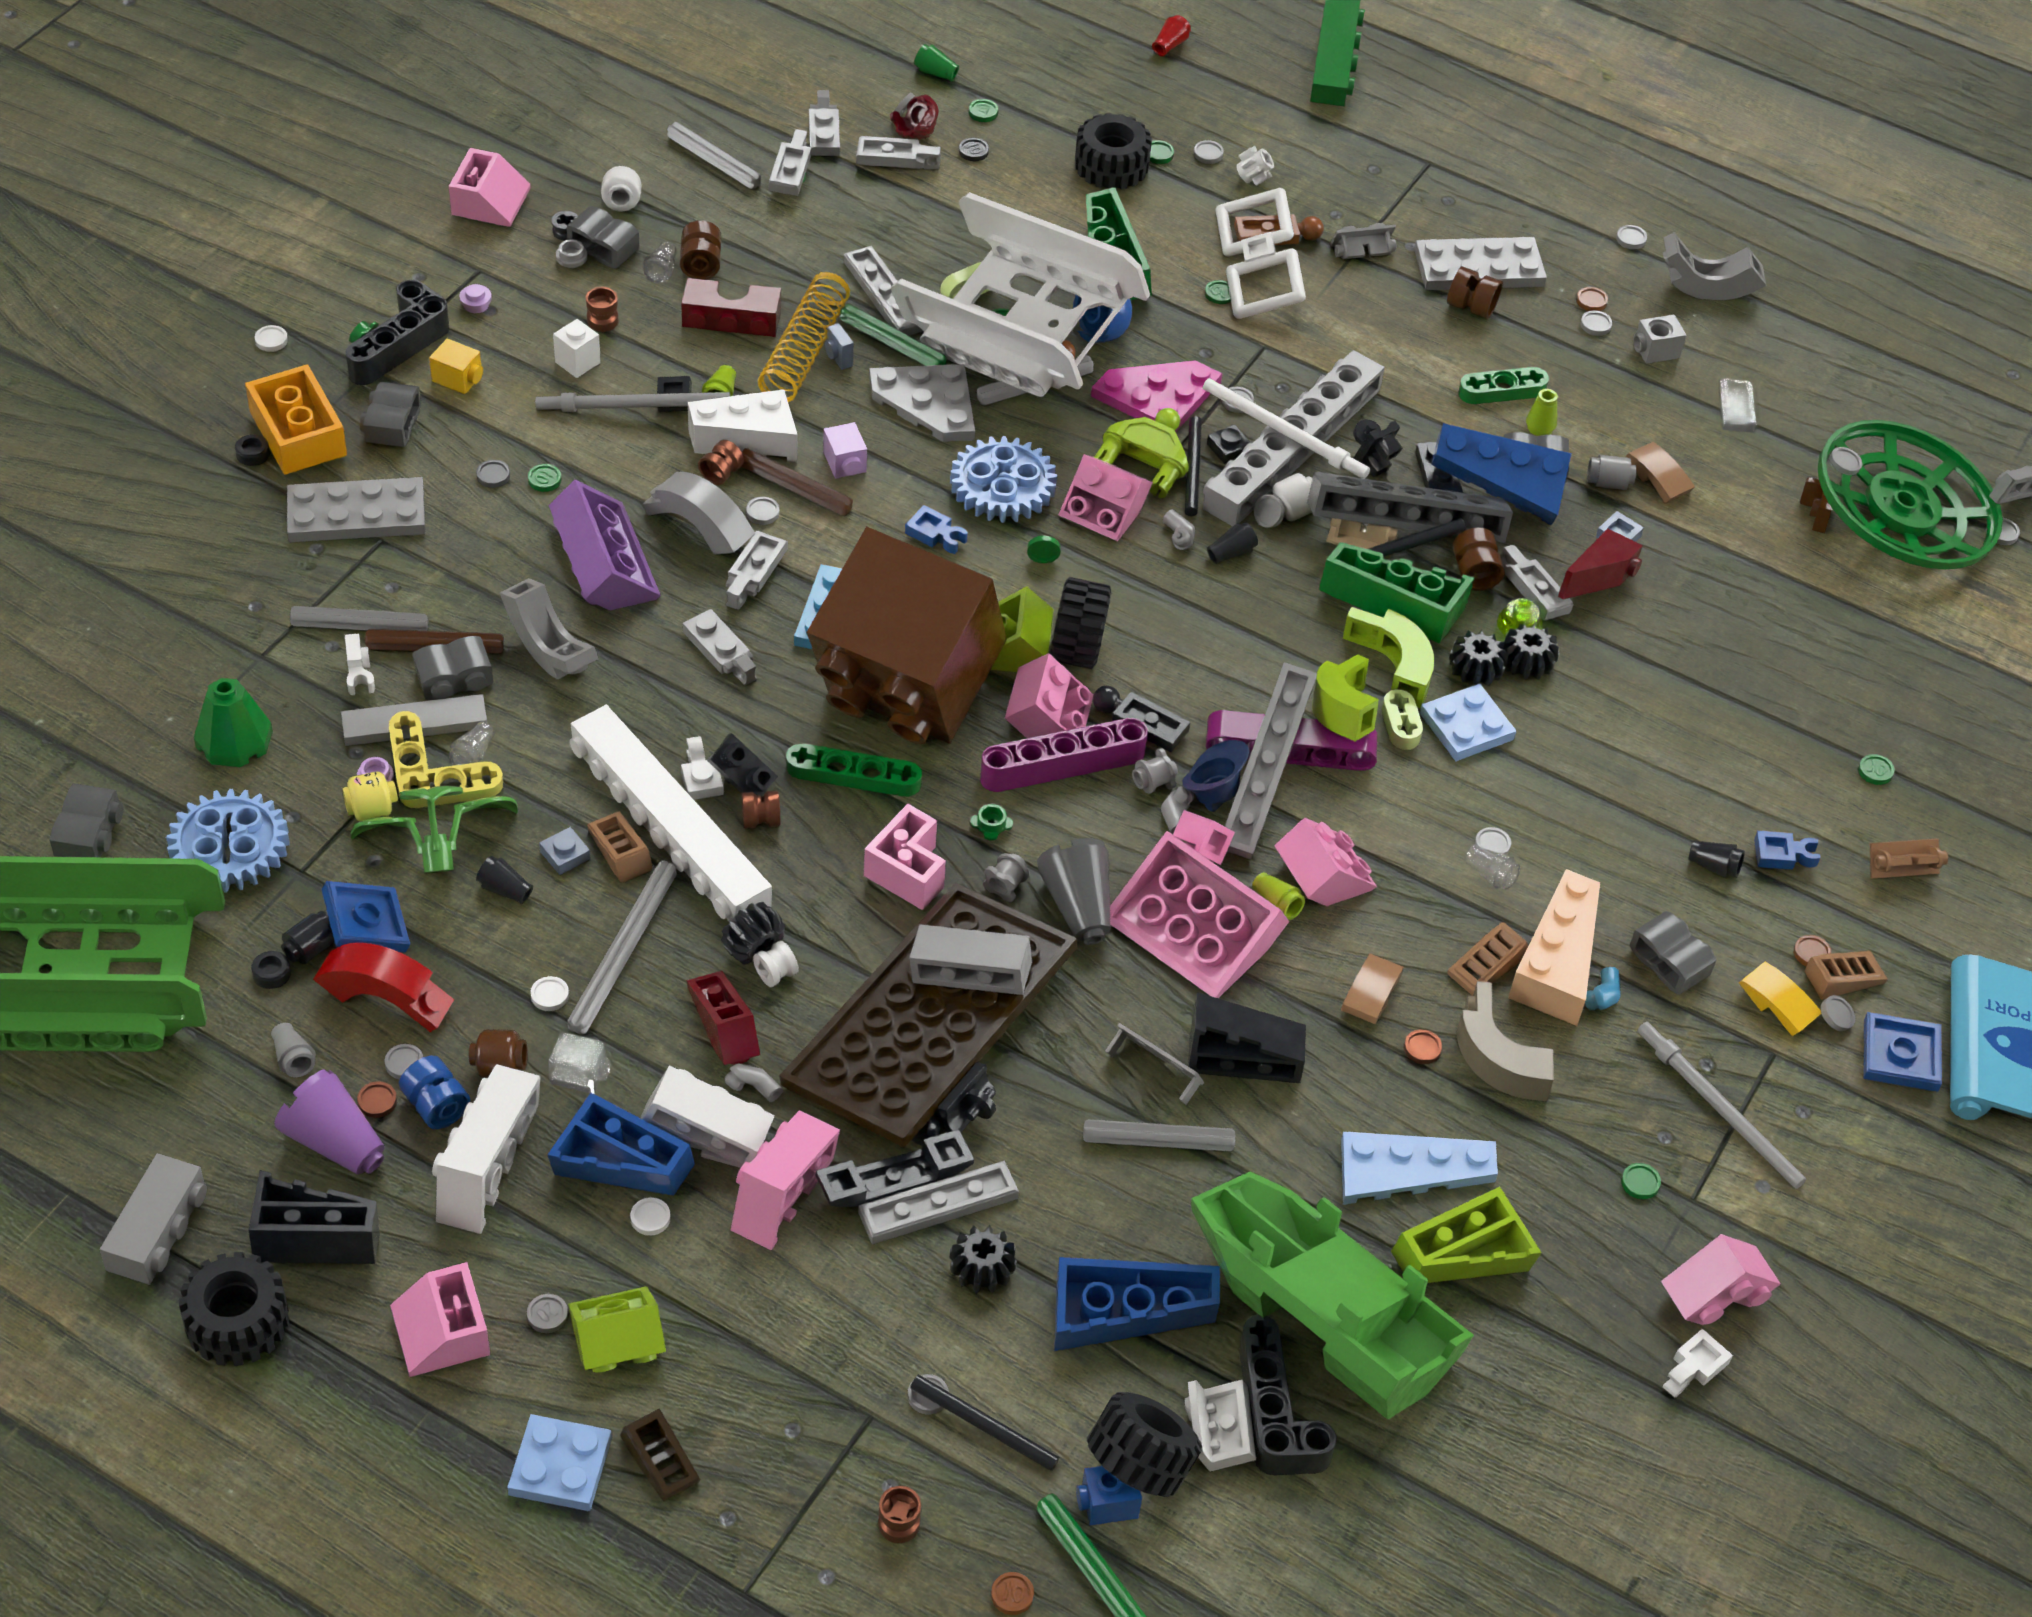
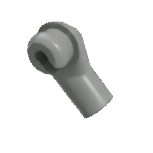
M1169 510L1163 518V523L1174 531V534H1172L1173 545L1179 550H1186L1194 543L1195 527L1175 510Z
M1179 786L1177 790L1172 791L1161 806L1162 815L1172 835L1183 810L1186 811L1190 807V802L1194 799L1193 791H1189L1183 786Z
M738 1063L731 1066V1071L725 1076V1083L733 1090L739 1091L747 1083L754 1086L769 1102L777 1100L783 1092V1088L762 1068Z

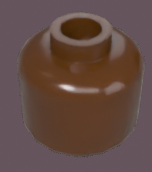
M486 1029L479 1034L476 1043L470 1044L469 1063L471 1066H476L477 1072L482 1078H488L496 1064L516 1070L526 1069L528 1061L527 1042L525 1039H521L519 1033L515 1030Z

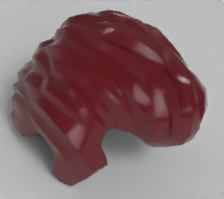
M925 94L913 97L909 101L905 117L900 116L899 111H894L890 114V119L895 124V131L902 138L927 139L934 132L939 109L936 102Z

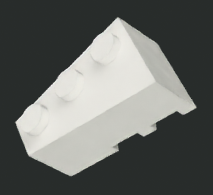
M784 389L688 402V430L694 453H712L713 447L724 439L733 442L741 452L744 448H749L765 457L767 455L787 457V462H797V431Z
M669 1065L650 1096L640 1118L690 1144V1147L702 1150L701 1157L741 1168L745 1162L751 1163L756 1157L775 1115L764 1111L761 1106L755 1103H747L730 1095L722 1087L712 1086L695 1078L686 1070L676 1069Z

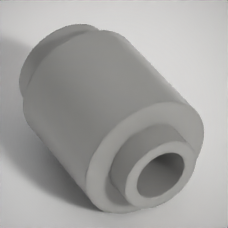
M1600 454L1598 458L1590 457L1587 483H1594L1595 487L1627 490L1628 484H1634L1636 465H1631V458Z

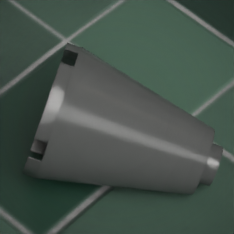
M1094 838L1071 840L1072 847L1063 850L1060 849L1059 844L1043 852L1037 859L1038 871L1074 937L1078 941H1084V944L1087 945L1097 944L1103 941L1105 935L1111 930L1109 852L1107 847H1105L1102 840Z

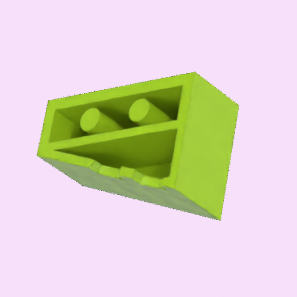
M1500 1187L1402 1232L1391 1250L1403 1272L1408 1265H1411L1429 1279L1428 1283L1530 1271L1542 1253Z

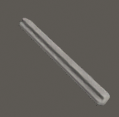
M662 860L657 864L568 1019V1029L580 1035L588 1031L676 877V866L673 863Z

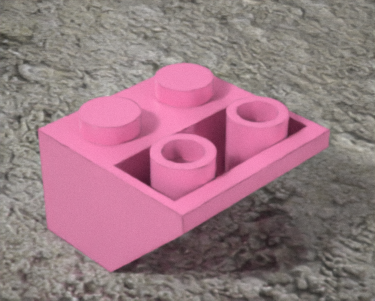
M470 148L449 184L451 215L511 227L531 189L530 183L500 154Z
M1084 454L1061 507L1059 516L1118 541L1139 515L1153 482L1098 458Z
M1048 653L1018 667L1005 719L1026 738L1086 727L1094 694Z
M1304 818L1274 845L1307 898L1329 906L1370 892L1377 887L1369 875L1372 872L1371 868L1353 851L1352 848L1355 845L1352 839L1341 830L1336 832L1323 822L1318 824Z
M467 1262L426 1273L390 1305L409 1377L490 1355L487 1328Z

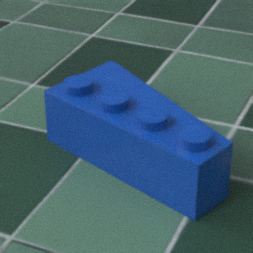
M1443 423L1438 434L1431 465L1468 484L1473 483L1486 490V493L1496 498L1498 496L1514 504L1516 508L1526 513L1528 511L1542 518L1541 520L1545 523L1552 525L1558 516L1572 453Z
M1059 1257L1054 1351L1215 1323L1220 1304V1266Z

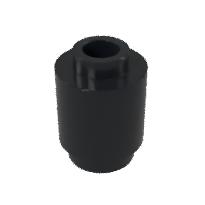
M326 912L311 913L282 934L283 944H281V948L289 960L306 964L334 943L329 917Z

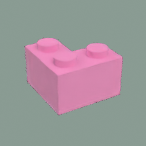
M907 804L865 848L864 876L919 909L924 910L944 888L946 860L932 853L936 848L937 820Z
M1723 1234L1716 1237L1661 1281L1684 1319L1701 1325L1710 1324L1718 1320L1724 1314L1723 1309L1732 1302L1748 1307L1763 1304L1771 1297V1291L1781 1284L1756 1246Z

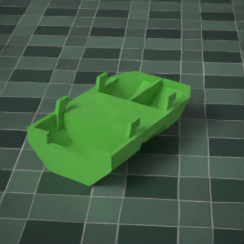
M1251 1171L1193 1197L1191 1200V1210L1232 1293L1263 1318L1283 1307L1326 1342L1323 1348L1325 1369L1387 1420L1425 1397L1461 1357L1474 1336L1424 1296L1429 1280L1411 1265H1408L1402 1273L1403 1278H1401L1338 1228L1342 1211L1325 1197L1320 1199L1316 1210L1293 1191Z

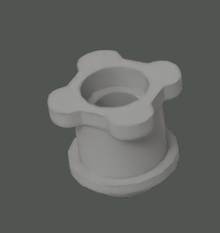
M1163 748L1155 751L1156 758L1148 761L1138 760L1132 772L1135 785L1148 794L1153 793L1156 787L1164 784L1168 789L1176 787L1175 777L1178 774V769L1175 762L1170 760Z
M1001 854L997 859L996 867L988 866L984 871L986 879L983 882V886L988 892L1001 896L1007 902H1012L1016 897L1014 889L1019 883L1025 882L1029 877V870L1025 860L1016 854Z

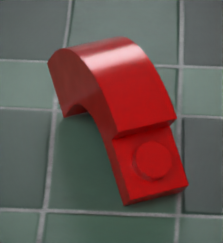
M348 943L330 951L313 978L315 982L341 1002L360 994L373 995L385 999L399 1007L429 1032L439 1027L454 1001L451 996L429 980L433 972L427 967L398 951L370 943Z

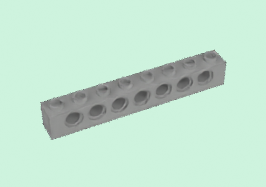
M1353 350L1344 359L1340 358L1326 376H1320L1315 386L1308 392H1303L1290 409L1286 408L1281 413L1280 418L1326 442L1380 391L1385 367ZM1266 426L1258 439L1253 443L1249 442L1235 460L1227 462L1223 471L1215 478L1211 477L1207 481L1203 489V494L1205 495L1203 510L1231 526L1240 523L1254 510L1255 504L1261 496L1270 495L1273 492V486L1277 482L1289 477L1314 451Z

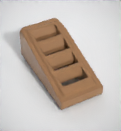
M620 811L587 824L589 833L620 882H626L652 870L649 849ZM620 828V830L615 831V832H613V833H611V834H608V835L604 836V834H607V833H609V832H612V831H614V830Z
M1502 922L1450 967L1447 974L1473 996L1477 981L1493 983L1519 964L1527 950L1528 944L1519 934ZM1490 951H1493L1501 959H1497ZM1480 959V960H1481L1484 964H1486L1490 969L1488 970V969H1487L1486 967H1484L1478 960ZM1468 967L1480 976L1478 980L1466 970Z
M1871 951L1810 957L1804 971L1821 1000L1827 999L1832 995L1838 996L1887 982L1886 975ZM1862 964H1866L1871 974H1867ZM1855 966L1859 974L1856 975L1851 967ZM1844 969L1847 975H1843L1841 970Z

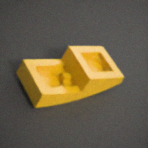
M1766 961L1738 982L1761 1012L1768 1007L1771 1009L1791 1036L1799 1033L1822 1014L1818 1006L1798 985Z

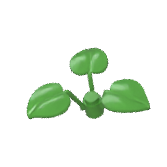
M436 786L428 790L424 788L410 789L400 792V799H427L431 835L424 836L425 843H423L415 826L416 818L376 817L360 821L351 830V840L360 833L378 826L394 825L405 827L410 830L414 838L418 854H422L424 873L454 870L452 851L457 850L456 838L462 814L477 808H501L517 814L518 805L515 799L506 796L485 797L454 805L455 814L450 838L447 841L446 834H438L434 802L440 796L462 794L463 788Z

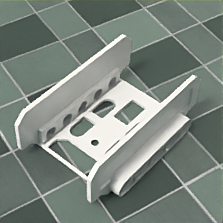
M969 192L958 202L970 233L988 242L992 250L953 299L903 279L895 282L890 289L902 317L918 325L924 331L920 337L922 343L946 355L947 360L954 363L965 364V367L1039 397H1043L1050 387L1059 389L1068 385L1079 390L1083 385L1077 367L1128 299L1134 296L1146 301L1150 296L1141 265L1122 249ZM1024 275L1042 281L1045 284L1034 297L1012 288V281ZM1057 288L1082 298L1081 303L1073 309H1065L1047 301ZM985 289L1017 301L1006 316L974 304ZM1101 305L1114 309L1075 360L1073 354L1061 343L1088 309ZM1053 320H1057L1059 322L1058 326L1055 328H1050L1048 326V324Z

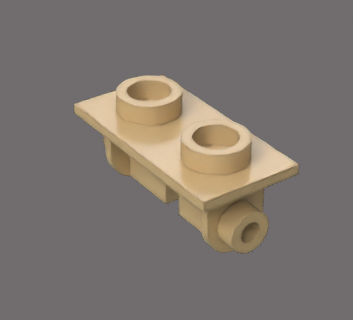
M1332 518L1326 542L1336 545L1342 542L1368 549L1397 539L1398 529L1369 523L1368 526L1362 525V522Z

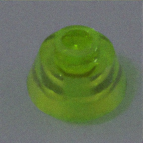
M1518 598L1510 601L1497 617V626L1505 636L1510 629H1517L1520 623L1527 628H1530L1535 623L1536 628L1542 630L1541 614L1534 602Z

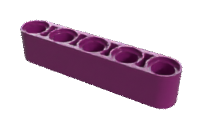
M1218 710L1211 713L1207 719L1206 749L1223 741H1243L1249 747L1250 754L1247 759L1249 760L1265 714ZM1302 718L1286 764L1356 771L1369 770L1377 763V731L1374 729V731L1359 740L1353 741L1329 730L1317 719Z
M1126 718L987 747L982 754L980 782L989 791L1002 792L1133 765L1138 760L1144 758L1148 734L1147 726L1139 719Z

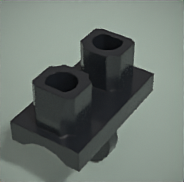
M1364 419L1359 421L1353 430L1355 440L1361 445L1353 459L1368 466L1373 477L1388 471L1392 465L1389 460L1396 457L1403 449L1395 438L1400 429L1397 422L1394 420L1390 422L1385 430H1381L1376 422Z
M732 733L726 736L719 748L707 759V762L724 776L723 779L728 784H732L741 793L753 792L755 795L762 797L778 777Z
M976 1062L933 1114L940 1122H943L947 1133L958 1129L961 1133L977 1116L989 1119L995 1113L996 1105L992 1098L996 1095V1091L986 1076V1071L988 1070L986 1064Z

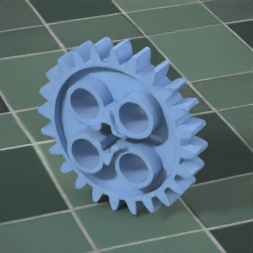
M991 436L989 437L988 444L977 440L976 448L966 445L965 453L958 452L957 460L952 462L950 474L951 492L957 493V502L965 501V510L975 508V516L978 517L982 513H987L988 521H991L995 515L999 516L1002 523L1005 522L1006 516H1011L1015 522H1018L1020 514L1030 519L1031 510L1041 513L1042 505L1049 506L1050 497L1055 496L1057 483L1055 465L1050 464V456L1042 457V448L1032 451V442L1022 446L1019 445V438H1015L1012 443H1009L1006 436L1001 438V442H996Z
M229 789L226 797H221L220 793L216 790L213 793L212 800H208L201 795L199 796L200 805L196 806L188 802L186 804L188 814L177 812L178 823H170L169 825L171 834L166 837L169 858L200 859L218 869L224 892L228 891L230 884H236L239 890H243V881L247 880L253 885H257L256 876L259 874L269 878L271 876L269 866L280 868L279 857L287 856L286 846L290 845L287 821L283 819L282 810H275L272 800L263 803L262 794L260 793L250 799L248 790H244L239 797L235 796L233 789ZM231 816L232 832L229 834L230 861L225 864V848L228 844L226 825L227 818Z

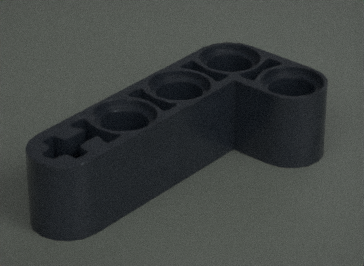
M417 280L401 282L396 288L399 313L347 347L345 353L348 375L351 382L357 385L373 383L443 337L449 331L446 300Z
M1260 1315L1252 1316L1244 1324L1239 1355L1243 1381L1248 1386L1256 1466L1267 1475L1274 1476L1321 1473L1331 1463L1336 1445V1433L1329 1424L1323 1421L1293 1422L1278 1324L1268 1316L1264 1318ZM1260 1345L1264 1347V1350L1259 1351ZM1257 1374H1266L1271 1378L1265 1379L1258 1376ZM1262 1410H1272L1276 1415H1268ZM1315 1444L1320 1446L1323 1450H1314L1310 1448L1308 1445ZM1276 1446L1280 1448L1282 1451L1274 1452L1270 1450L1268 1447Z

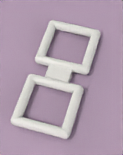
M1277 188L1218 205L1216 207V217L1222 252L1227 257L1243 253L1245 259L1244 262L1229 265L1226 269L1234 317L1242 319L1303 302L1306 294L1297 251L1290 248L1276 252L1274 244L1291 240L1294 236L1286 191L1283 188ZM1272 202L1276 203L1280 230L1233 243L1229 214ZM1287 262L1292 292L1244 305L1239 275Z

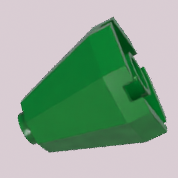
M221 678L209 684L194 734L195 747L200 752L203 751L205 753V757L211 765L242 767L249 763L251 756L257 754V758L265 755L273 733L272 724L247 690L237 679Z

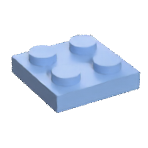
M1481 684L1421 705L1420 715L1455 761L1510 742L1515 738V728Z
M531 1414L507 1487L508 1495L590 1511L612 1440L611 1430Z

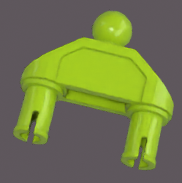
M1172 408L1161 409L1157 413L1155 421L1147 417L1120 421L1111 425L1103 435L1104 443L1095 456H1093L1113 464L1118 455L1124 453L1160 469L1151 481L1153 483L1149 490L1156 496L1161 489L1158 495L1159 498H1165L1176 479L1184 477L1189 469L1185 451L1175 432L1180 424V416Z

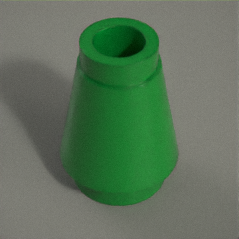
M923 44L914 60V65L919 67V71L950 81L954 80L959 71V65L934 45L928 46Z

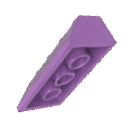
M574 480L549 505V508L554 518L553 524L558 529L563 541V549L571 561L572 572L577 577L582 589V597L589 604H597L608 610L657 600L661 596L623 503Z

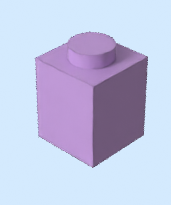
M855 422L825 428L823 453L835 479L865 473L867 469V447Z

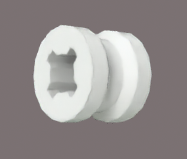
M783 941L774 943L771 950L767 952L760 951L753 956L757 973L769 987L779 984L782 977H792L799 971L793 952Z

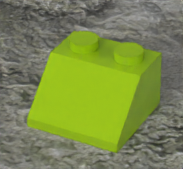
M1027 586L999 601L998 604L1007 640L991 670L1017 672L1018 667L1049 653L1054 609Z
M647 1286L568 1303L580 1359L585 1370L592 1369L593 1372H605L616 1368V1363L632 1360L633 1363H645L656 1359V1354L666 1352L658 1304Z

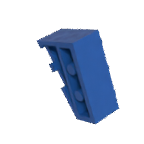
M593 1093L589 1094L547 1154L554 1175L673 1196L695 1165L690 1144Z

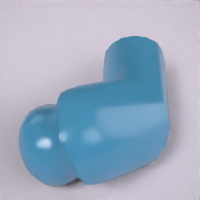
M1606 967L1601 970V984L1594 987V990L1587 991L1585 1006L1589 1010H1596L1597 1008L1603 1010L1619 1001L1620 980L1617 968Z

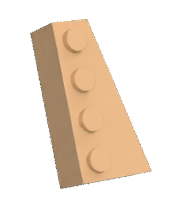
M1565 870L1516 970L1509 999L1578 1026L1586 1001L1600 882L1570 870Z

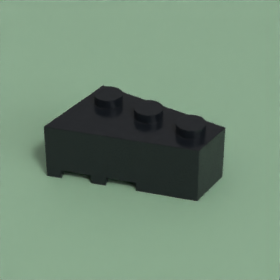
M1197 992L1189 1036L1188 1067L1198 1074L1301 1083L1305 1064L1306 1025Z
M260 1170L248 1231L251 1252L254 1255L260 1256L261 1263L268 1261L269 1263L375 1264L380 1236L376 1201L329 1189L327 1193L307 1188L306 1182L294 1179L291 1184L273 1179L272 1173Z

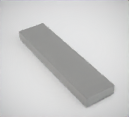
M872 246L844 254L845 265L889 325L909 336L923 331L918 325L902 317L890 289L897 280Z
M483 694L341 711L345 746L390 741L389 721L392 716L402 711H410L419 717L423 736L488 728ZM401 726L403 739L410 738L409 726Z
M1001 1161L859 1205L858 1213L871 1243L876 1244L1016 1200L1019 1196V1190L1005 1161Z

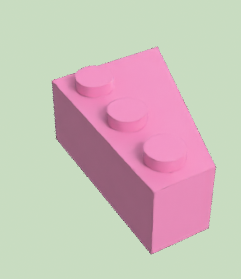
M800 1110L789 1122H782L775 1137L770 1142L765 1141L751 1163L745 1162L738 1172L736 1183L740 1184L731 1231L772 1250L778 1241V1227L783 1219L791 1222L797 1213V1210L791 1207L802 1192L809 1195L817 1184L816 1170L828 1167L834 1159L840 1129Z

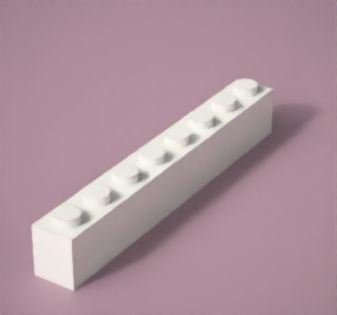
M607 704L571 723L572 739H570V746L574 754L578 758L583 757L596 779L603 780L609 786L614 799L618 803L623 802L626 805L634 821L639 826L643 825L650 832L651 838L658 848H664L668 852L676 868L680 872L685 871L692 879L697 892L700 895L705 894L710 899L716 913L722 919L727 918L729 921L730 918L738 914L739 910L746 909L751 903L756 905L759 902H764L772 908L771 884Z

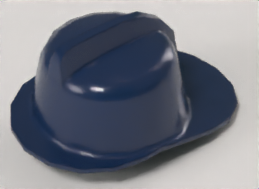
M1228 740L1213 745L1198 758L1190 772L1182 780L1183 787L1193 791L1196 799L1205 804L1210 812H1215L1224 802L1231 800L1237 794L1240 786V771L1250 754L1248 745L1238 740Z

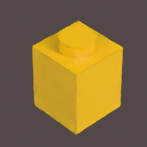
M446 338L429 357L432 382L462 394H466L482 378L483 367L481 366L480 351Z

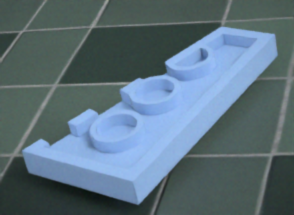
M1343 1132L1341 1139L1343 1205L1356 1203L1358 1198L1374 1196L1375 1200L1390 1198L1392 1193L1398 1192L1426 1193L1428 1188L1445 1186L1447 1189L1493 1183L1498 1175L1496 1141Z

